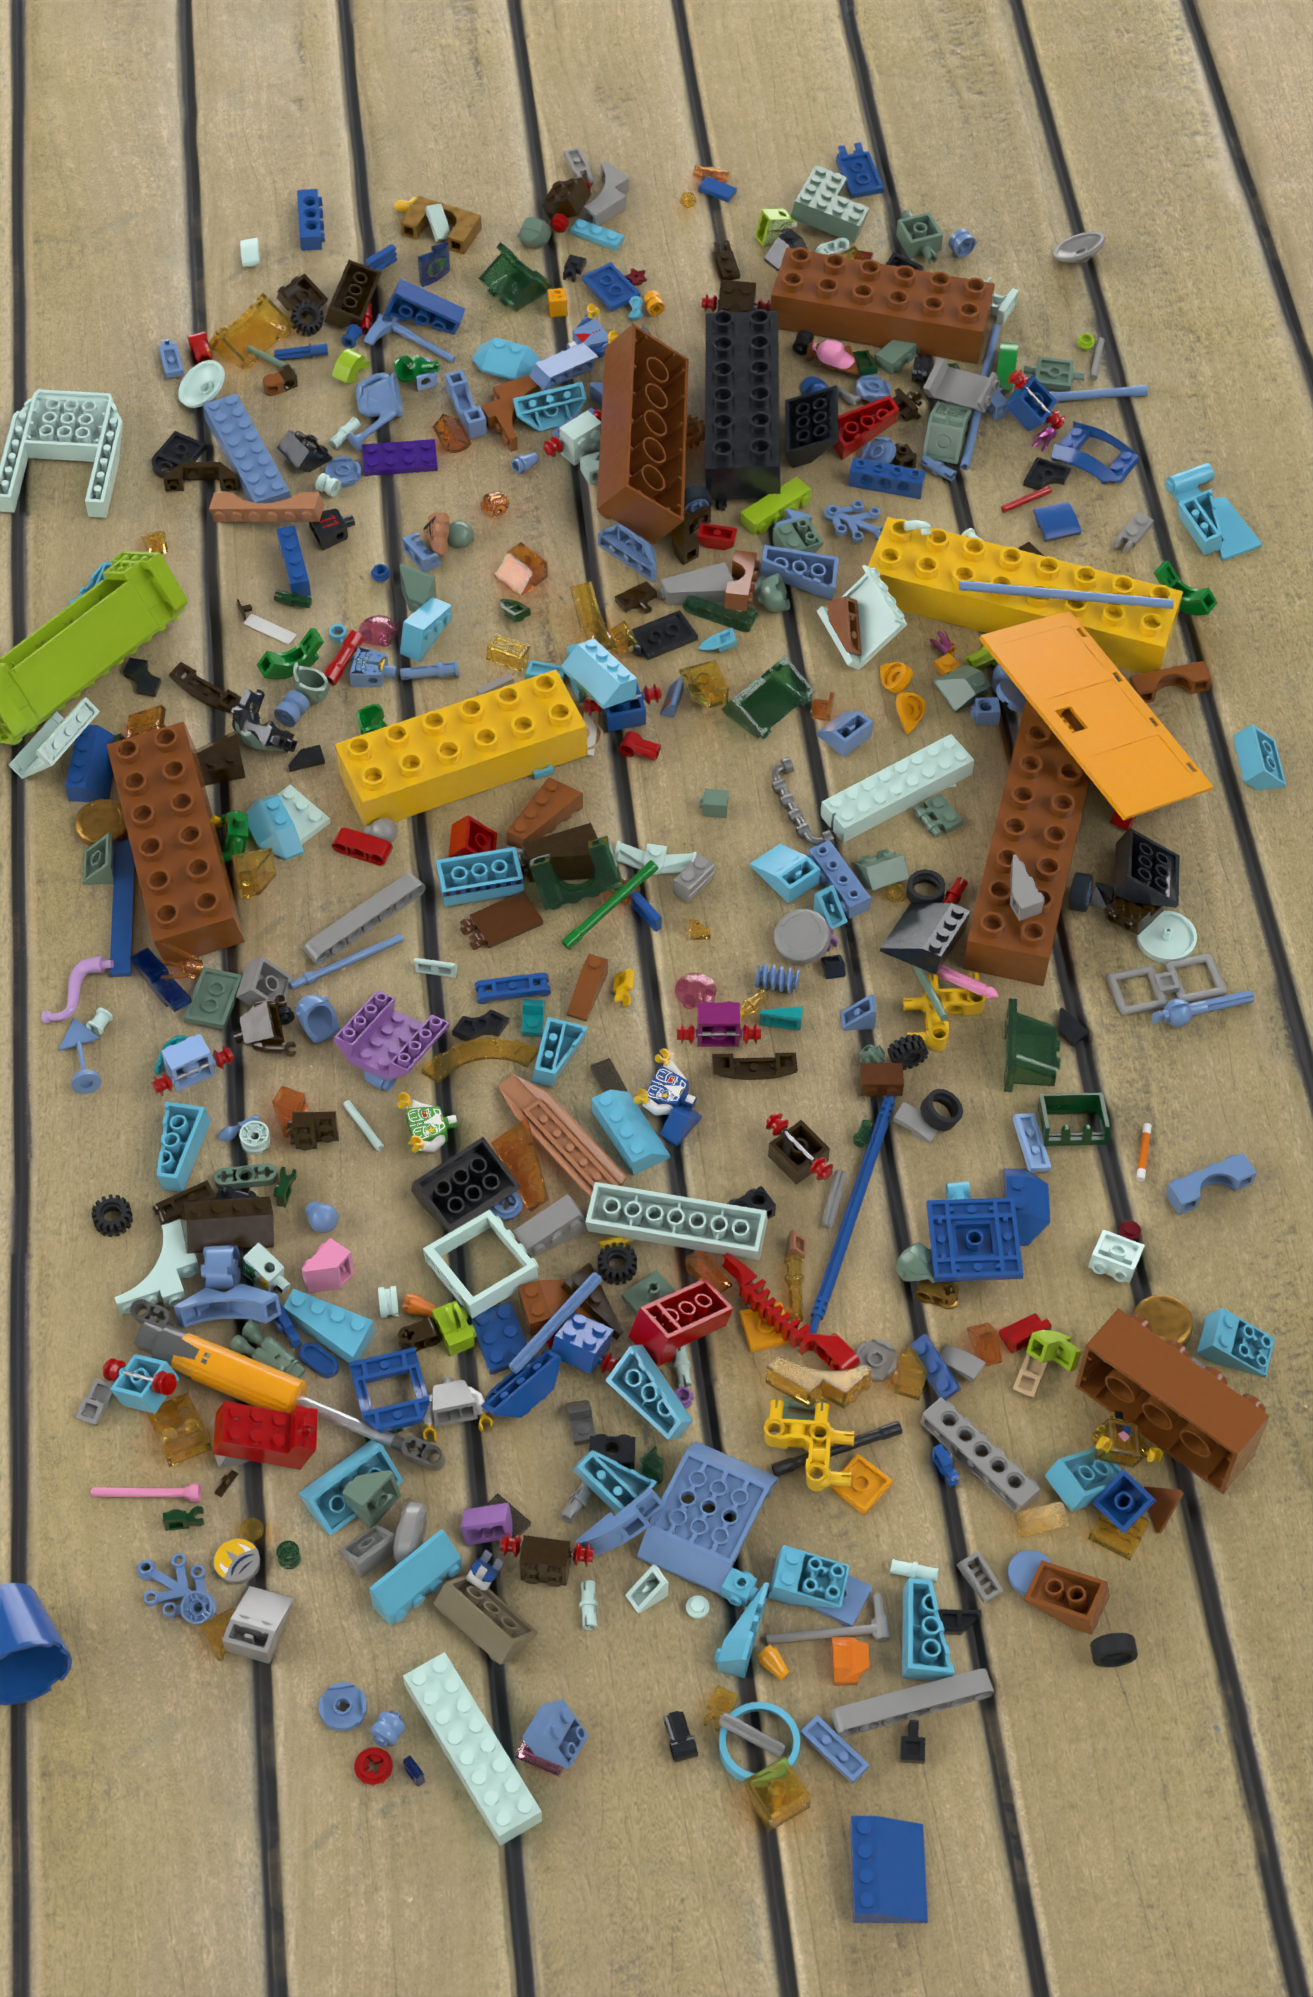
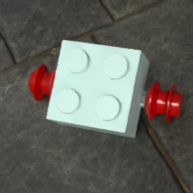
M596 409L593 415L587 410L560 427V439L552 436L550 441H544L543 448L545 453L555 457L556 452H558L575 466L580 463V457L598 452L600 449L602 411Z

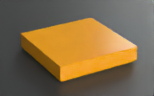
M781 1301L776 1302L774 1305V1308L778 1305H781L783 1307ZM784 1308L781 1312V1316L785 1314ZM751 1309L739 1311V1318L750 1353L790 1344L789 1340L784 1341L782 1339L781 1333L777 1334L774 1331L773 1326L769 1327L766 1324L765 1318L761 1320L757 1311L753 1312Z
M857 1453L841 1471L852 1472L851 1487L830 1485L829 1489L865 1516L893 1485V1480Z

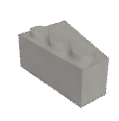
M567 1194L513 1231L525 1247L527 1253L531 1257H535L587 1232L588 1229L586 1226V1216L569 1194Z

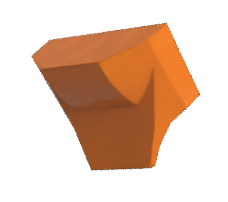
M831 1637L834 1686L858 1685L860 1676L870 1668L868 1643L858 1641L855 1637Z

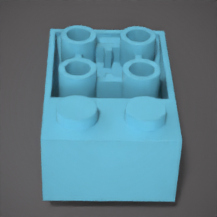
M781 843L749 864L788 904L820 882L821 869L808 856Z
M1220 1308L1206 1315L1197 1354L1215 1364L1266 1377L1275 1338L1224 1308Z
M783 1545L776 1557L767 1598L789 1605L840 1609L850 1565Z

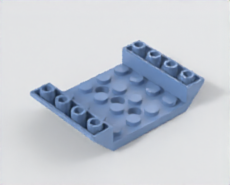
M695 1441L686 1450L662 1497L665 1506L652 1516L649 1522L651 1525L646 1528L637 1558L652 1565L656 1564L658 1568L721 1595L722 1585L766 1498H770L779 1477ZM685 1495H690L694 1498V1501L686 1504L681 1498ZM706 1504H711L715 1507V1510L712 1513H706L702 1508ZM731 1513L736 1516V1520L727 1522L723 1517Z

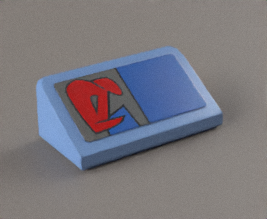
M682 676L670 685L660 715L675 717L684 691Z

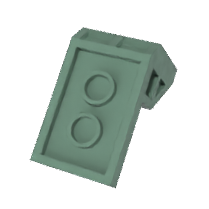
M937 402L928 420L922 457L928 455L934 460L958 464L967 423L972 416L973 410Z

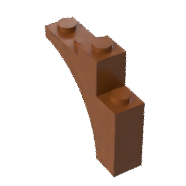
M531 374L494 386L493 402L481 405L486 418L487 428L489 430L495 429L496 433L501 435L503 444L508 446L511 452L518 450L517 435L513 429L517 414L512 399L540 392V386L530 378Z

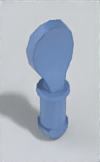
M252 1115L242 1122H237L236 1126L223 1128L219 1132L220 1140L230 1141L234 1139L244 1124L250 1121H260V1117Z

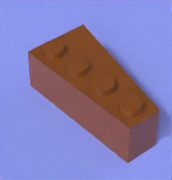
M548 777L507 830V845L522 849V843L544 837L549 832L552 833L557 825L571 818V814L576 810L579 811L583 808V793Z

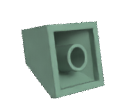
M400 564L402 593L409 611L414 613L430 598L437 599L435 576L405 564Z
M966 664L934 680V684L954 713L973 704L975 698L986 697L991 688V684L981 670Z
M390 1470L357 1475L353 1481L345 1486L342 1492L346 1504L369 1528L376 1525L401 1497L394 1474Z

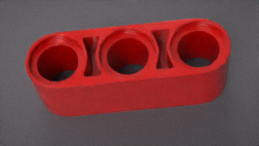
M345 827L340 828L331 845L340 854L378 866L385 865L393 850L392 844L387 840Z

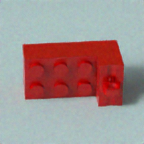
M705 1278L640 1307L628 1337L635 1345H643L656 1366L659 1367L673 1360L677 1348L725 1327L734 1308Z
M224 1401L215 1413L213 1454L301 1470L317 1448L318 1409L296 1405L290 1413Z

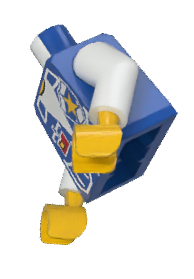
M664 1048L659 1050L663 1058L657 1054L655 1055V1061L664 1065H660L647 1091L643 1088L636 1091L637 1096L633 1098L634 1103H643V1107L655 1116L669 1115L672 1108L682 1105L693 1109L697 1097L688 1094L689 1082L674 1062L668 1060L670 1058L669 1051Z

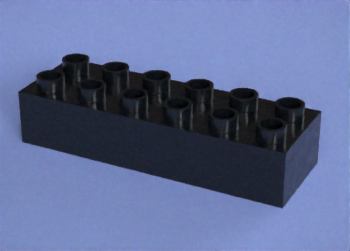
M756 309L752 312L731 313L722 310L706 314L705 482L712 500H718L719 498L722 500L762 499L768 494H781L778 311Z

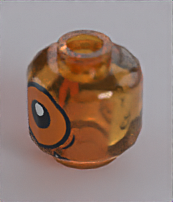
M501 491L486 493L480 504L481 510L489 517L503 515L509 508V499Z

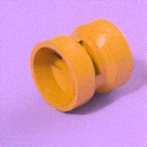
M649 291L644 295L643 301L650 315L657 316L665 310L664 302L661 300L658 291Z

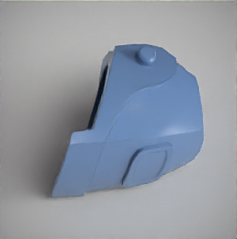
M320 994L306 995L295 1007L296 1016L302 1028L314 1043L325 1041L340 1031L336 1012L328 1002L329 998L327 996L323 998Z

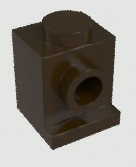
M901 443L895 444L896 454L892 460L893 465L915 469L917 454L913 453L907 443L903 445Z

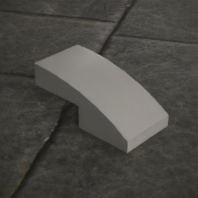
M906 1102L902 1103L893 1119V1122L911 1130L912 1136L929 1144L932 1143L939 1131L930 1127L924 1121L920 1110Z
M949 1345L940 1354L952 1375L956 1372L972 1383L986 1365V1362L976 1356Z
M95 1378L87 1397H83L75 1418L97 1426L114 1396L110 1390L113 1384Z

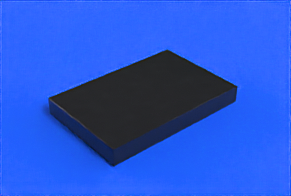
M680 610L629 630L631 635L639 642L642 654L647 661L698 640L697 633Z

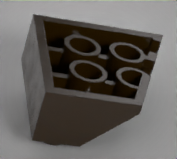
M235 731L196 749L205 786L246 778Z

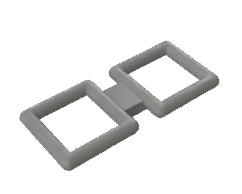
M1211 954L1167 962L1165 964L1167 972L1156 974L1153 966H1145L1107 975V981L1122 1015L1165 1007L1168 1003L1165 997L1166 994L1176 993L1178 999H1183L1187 1002L1226 994V988ZM1206 963L1216 988L1185 994L1176 968ZM1148 975L1157 1000L1126 1006L1117 981Z

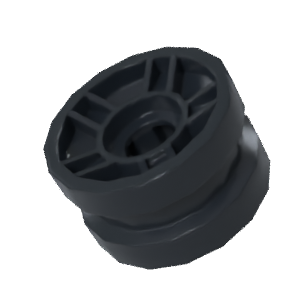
M915 356L911 381L916 382L919 380L921 383H926L930 358L920 359V357Z

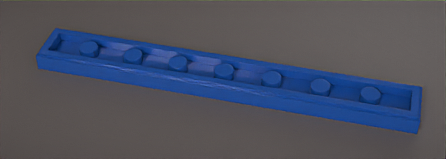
M120 840L115 843L110 960H113L114 967L110 968V977L131 976L136 866L129 840Z

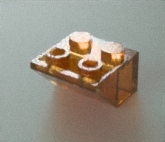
M520 542L506 553L494 576L514 593L522 597L548 577V564L546 560Z

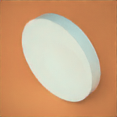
M1165 910L1136 936L1140 950L1148 958L1165 964L1170 961L1188 958L1193 953L1197 942V932L1190 920L1179 913Z

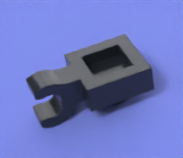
M909 1720L908 1736H901L900 1762L925 1763L926 1737H918L919 1720Z

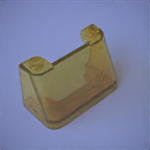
M264 293L257 297V303L249 306L248 310L227 328H219L208 345L214 352L242 369H250L258 358L246 351L249 345L266 352L281 338L286 339L292 332L290 329L293 323Z

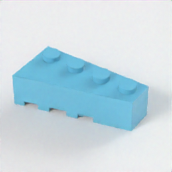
M630 1346L605 1381L668 1440L681 1438L693 1422L692 1418L644 1346Z

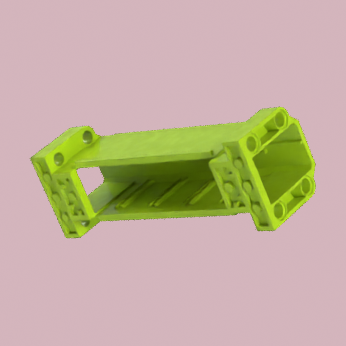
M122 551L110 560L112 566L102 573L105 580L100 581L0 658V743L9 745L20 743L23 740V736L37 729V725L48 721L55 711L62 710L66 707L68 701L79 697L82 690L93 686L96 683V679L107 675L110 672L109 669L124 661L123 658L135 653L141 644L152 640V636L155 633L165 630L168 623L180 618V614L185 611V605L188 604V599L160 552Z

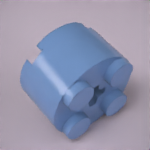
M232 1245L204 1247L205 1264L201 1265V1276L206 1278L205 1288L230 1290L239 1285L241 1268H238V1261L240 1260L238 1247Z

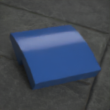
M1069 502L1033 510L1038 528L1041 527L1045 542L1079 535L1082 532L1076 514Z

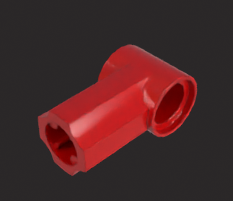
M206 332L188 335L191 351L194 352L197 363L212 360Z
M634 731L626 732L619 746V752L626 757L637 755L653 761L657 760L661 749V744L642 739Z

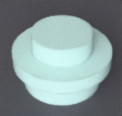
M693 1596L686 1603V1611L692 1618L701 1619L709 1612V1602L703 1596Z

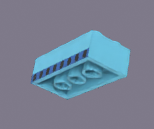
M516 847L436 860L437 877L444 907L516 895L524 891L523 876Z

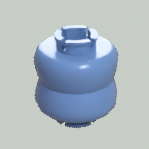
M390 1710V1713L386 1711L381 1712L377 1722L370 1729V1733L374 1737L372 1740L384 1748L386 1745H396L399 1736L406 1727L402 1721L403 1717L393 1710Z

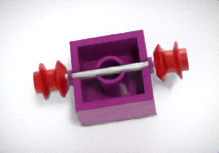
M740 1002L698 1003L696 1032L692 1023H690L689 1027H684L682 1023L681 1027H677V1040H681V1044L684 1040H689L690 1044H692L696 1036L697 1047H739L742 1035L746 1044L749 1040H754L755 1044H757V1040H761V1027H757V1023H755L754 1027H749L746 1023L743 1026V1031L740 1029Z

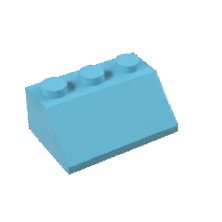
M1253 724L1233 735L1235 741L1234 748L1239 757L1238 764L1243 774L1242 780L1246 785H1250L1256 790L1284 788L1287 786L1275 739Z

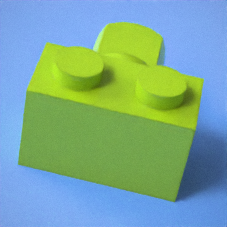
M457 1300L432 1310L433 1319L443 1337L442 1340L450 1356L475 1347L474 1338L477 1337L476 1331L472 1324L468 1325L466 1310L464 1307L459 1306Z

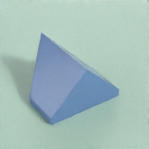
M873 994L840 1012L842 1029L845 1031L875 1029L877 1012Z

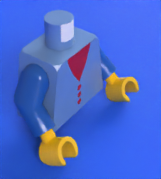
M590 303L587 306L589 314L585 315L577 328L572 332L573 342L567 344V350L574 345L577 346L585 343L601 358L605 355V347L618 337V333L612 330L607 334L596 318L592 319V317L600 314V309L598 307L595 308V305Z

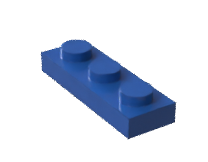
M923 1334L907 1346L938 1398L942 1397L946 1401L961 1390L928 1335Z

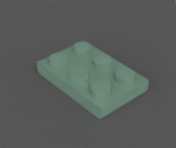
M203 967L185 1012L184 1021L225 1030L237 998L236 995L242 975Z

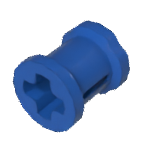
M350 324L347 327V333L341 338L342 344L346 347L354 348L357 339L363 334L362 329L355 324Z

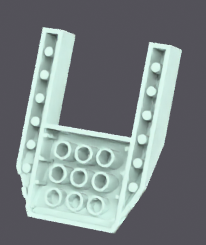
M38 389L33 394V397L24 403V407L20 412L16 411L13 414L0 464V512L15 513L28 458L94 462L85 499L88 517L107 518L119 466L123 426L122 419L117 412L110 393Z

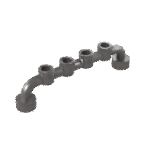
M789 757L781 759V764L773 770L772 777L774 782L771 783L775 794L781 793L782 797L779 800L782 808H789L790 812H787L790 822L798 824L795 827L798 837H805L810 844L816 846L829 840L835 845L830 830L822 832L820 838L812 835L808 823L803 819L801 810L797 808L792 794L787 790L785 781L780 777L783 771L785 774L794 772L792 761Z

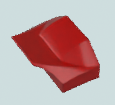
M700 523L697 542L705 548L725 551L734 547L737 528Z

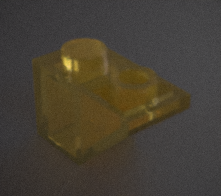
M907 1345L905 1353L901 1352L898 1365H901L899 1372L895 1371L893 1375L894 1393L920 1401L928 1371L913 1347Z

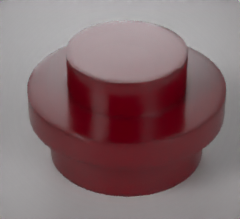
M1127 1220L1120 1224V1236L1133 1241L1139 1238L1141 1228L1138 1223Z

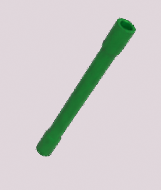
M650 860L633 878L590 917L561 940L563 945L570 950L590 929L659 869L655 862Z

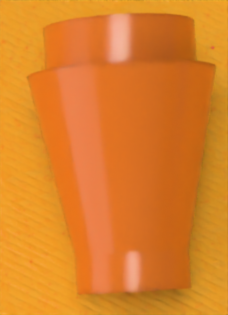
M407 1293L402 1306V1310L407 1311L406 1314L432 1317V1310L436 1308V1305L415 1293L413 1295Z

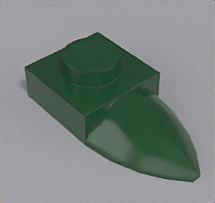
M500 600L505 616L514 622L522 621L531 615L530 608L516 600Z

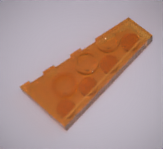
M524 1119L492 1141L491 1144L498 1157L521 1186L518 1192L528 1210L532 1212L548 1201L549 1198L530 1124L527 1119Z

